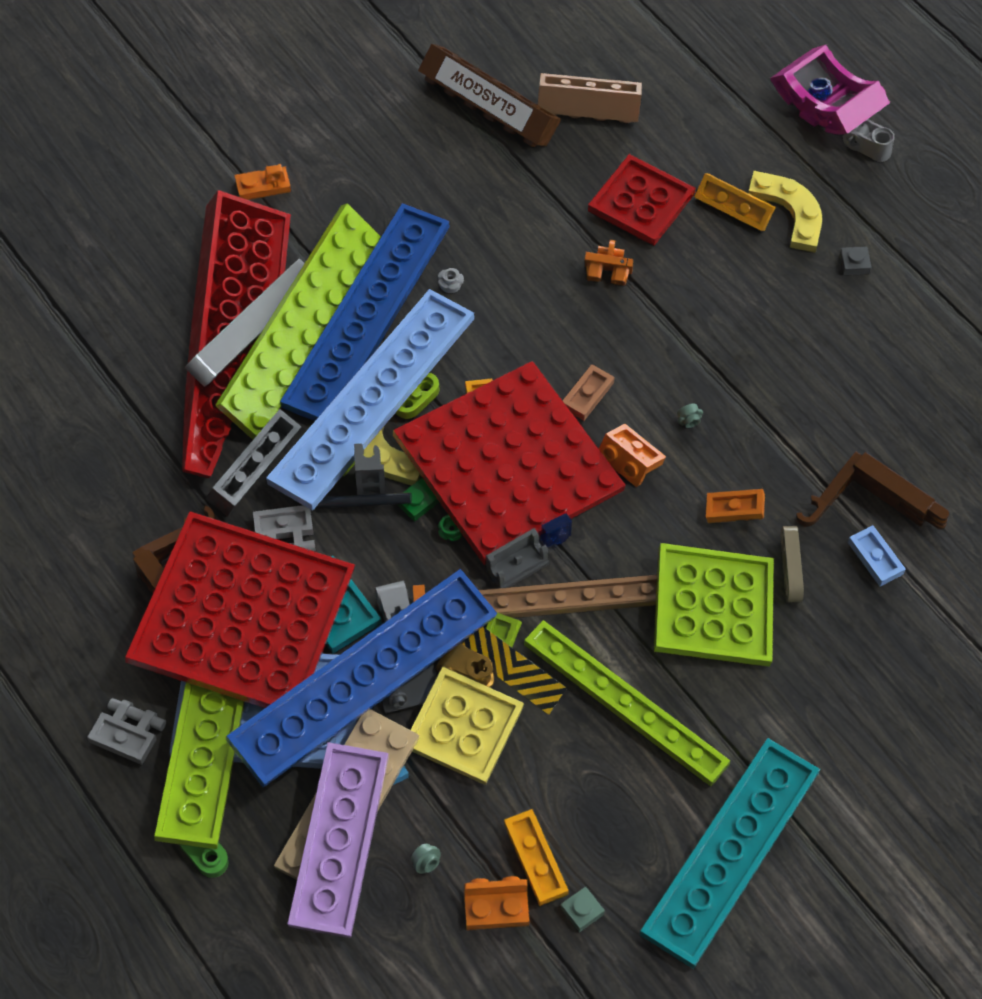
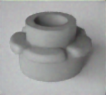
M455 268L442 270L438 275V284L447 293L457 292L464 282L463 275L459 274V271Z

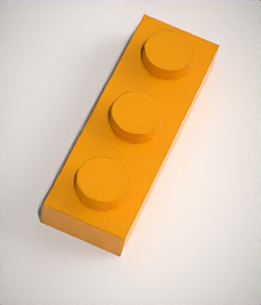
M708 173L704 174L694 196L761 231H765L776 208Z
M533 809L504 819L506 831L539 906L567 896L569 890Z

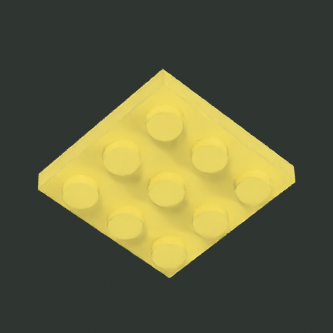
M442 667L411 728V731L419 734V740L412 752L486 785L519 718L524 703Z

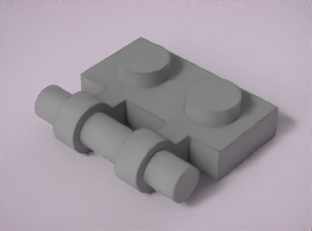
M306 506L253 512L256 533L274 539L294 537V543L290 544L316 551L314 540L303 541L302 536L314 535L311 511Z
M111 698L108 703V709L115 712L113 717L102 712L87 737L88 741L142 765L157 740L155 734L148 731L151 728L162 731L166 725V720L157 717V713L151 710L143 711L133 707V703L125 699L119 701ZM131 718L139 723L136 727L124 722L125 719Z

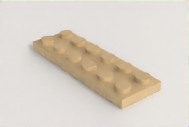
M370 709L359 718L344 745L389 754L378 806L379 810L418 742L419 734ZM316 794L274 864L277 870L298 880Z

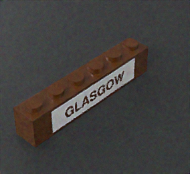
M431 44L418 69L419 72L425 75L424 80L435 86H438V84L445 87L444 92L454 98L461 97L464 99L463 104L473 110L479 108L484 112L483 116L495 123L497 120L503 123L504 130L514 135L519 133L524 136L523 141L536 148L537 145L547 146L561 121L554 114L443 46Z

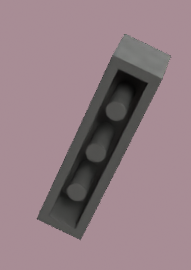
M279 409L214 485L205 499L228 517L302 426Z

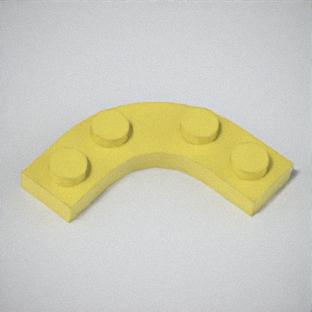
M754 171L748 194L761 200L783 205L789 210L794 218V230L790 248L816 253L822 225V213L815 197L809 190L793 179Z
M383 427L364 449L363 455L367 458L374 455L373 448L377 445L380 449L381 464H384V477L412 486L420 480L421 475L404 452L391 447L383 437Z

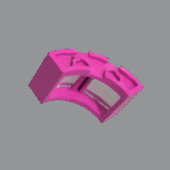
M827 45L811 49L770 78L788 105L793 103L801 111L799 114L801 118L814 127L818 124L825 127V132L832 134H848L890 103L886 96V91L879 81H867L851 74L835 59Z

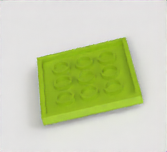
M660 543L658 548L654 652L770 667L773 649L774 558Z

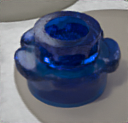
M816 78L810 82L808 93L817 100L822 101L832 95L833 87L828 79Z

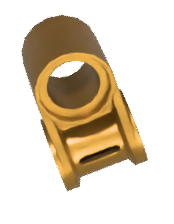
M461 643L443 655L436 665L439 673L442 667H445L489 688L494 684L491 660L487 656L468 649Z

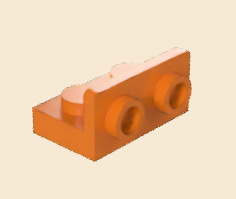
M626 424L606 433L599 447V450L613 469L635 487L641 485L646 474L661 466L666 458L664 454Z
M509 876L501 879V881L489 882L487 879L478 878L464 884L467 930L529 926L526 879Z

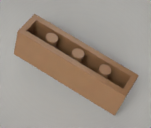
M541 73L538 105L554 115H568L572 118L590 117L600 121L611 119L623 123L638 122L642 83Z

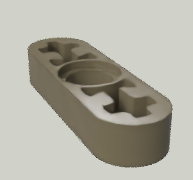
M782 526L781 552L786 602H802L804 586L798 527Z

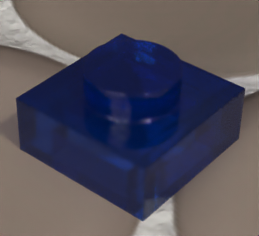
M567 513L542 525L541 540L547 547L553 544L558 545L565 542L571 536L572 520Z

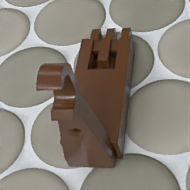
M857 451L851 456L820 497L811 495V505L817 507L812 516L805 517L802 512L796 513V519L801 525H814L854 480L920 527L927 521L937 529L942 530L946 527L949 517V511L935 502V499L868 453L865 452L861 455Z
M205 506V516L215 519L213 510ZM183 527L132 552L137 575L151 595H153L164 570L160 562L171 555Z

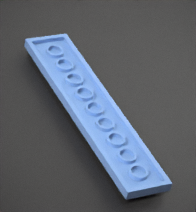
M429 289L267 476V484L307 508L314 510L355 461L354 444L362 443L364 449L369 445L474 320V313Z

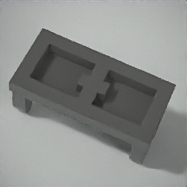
M362 443L354 444L357 495L386 494L384 464H381L380 449L377 445L373 448L374 455L367 458L363 455L364 448Z
M534 528L486 555V572L498 588H509L549 565L548 548L546 545L541 547L539 534Z

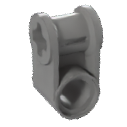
M867 119L848 134H844L843 141L850 149L856 150L875 161L883 162L891 156L894 133L890 129Z
M404 581L375 587L378 607L383 615L384 622H387L410 605Z

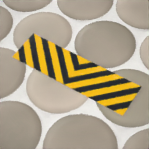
M485 627L477 630L463 642V645L468 649L487 656L492 662L493 674L547 714L551 713L566 690L565 686Z

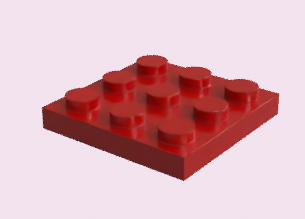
M629 154L588 204V212L655 246L695 195V187Z

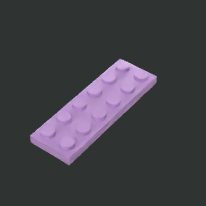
M328 742L288 920L289 927L351 938L387 768L388 753Z

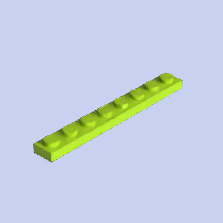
M544 620L525 639L524 645L710 787L730 765L728 758Z

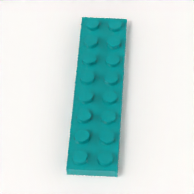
M767 738L641 929L640 936L694 969L813 784L820 769Z

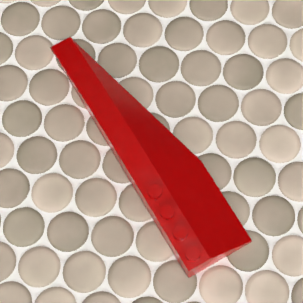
M219 190L206 205L188 363L285 272L291 214ZM257 338L206 387L187 371L183 429V472L208 479L211 477L232 420L215 405Z

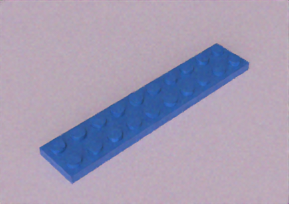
M401 204L280 401L281 408L313 421L318 419L375 353L448 231V220L406 204Z
M459 569L228 734L225 740L261 786L265 787L494 619L498 613L465 573Z

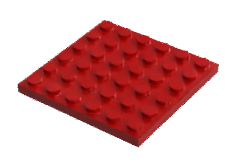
M533 361L393 430V437L484 565H486V555L533 528L540 536L623 492L626 486Z
M190 511L125 656V663L266 708L315 673L352 578L355 564Z

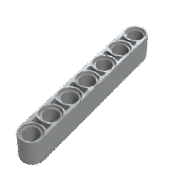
M299 258L208 343L185 366V369L204 387L212 382L261 334L305 263Z

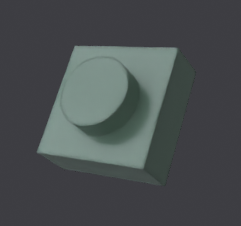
M586 886L561 903L560 907L578 932L584 930L605 913V910Z

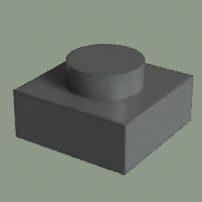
M868 247L841 248L840 258L844 275L870 274L871 263Z

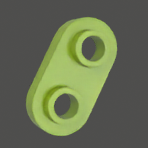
M428 373L396 411V414L405 419L417 416L439 394L438 378L434 374Z

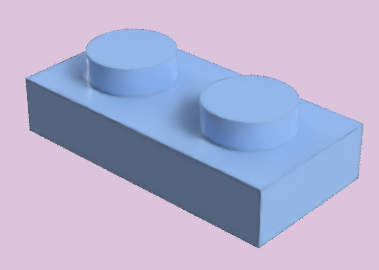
M873 525L849 537L848 544L879 586L904 575L905 567Z

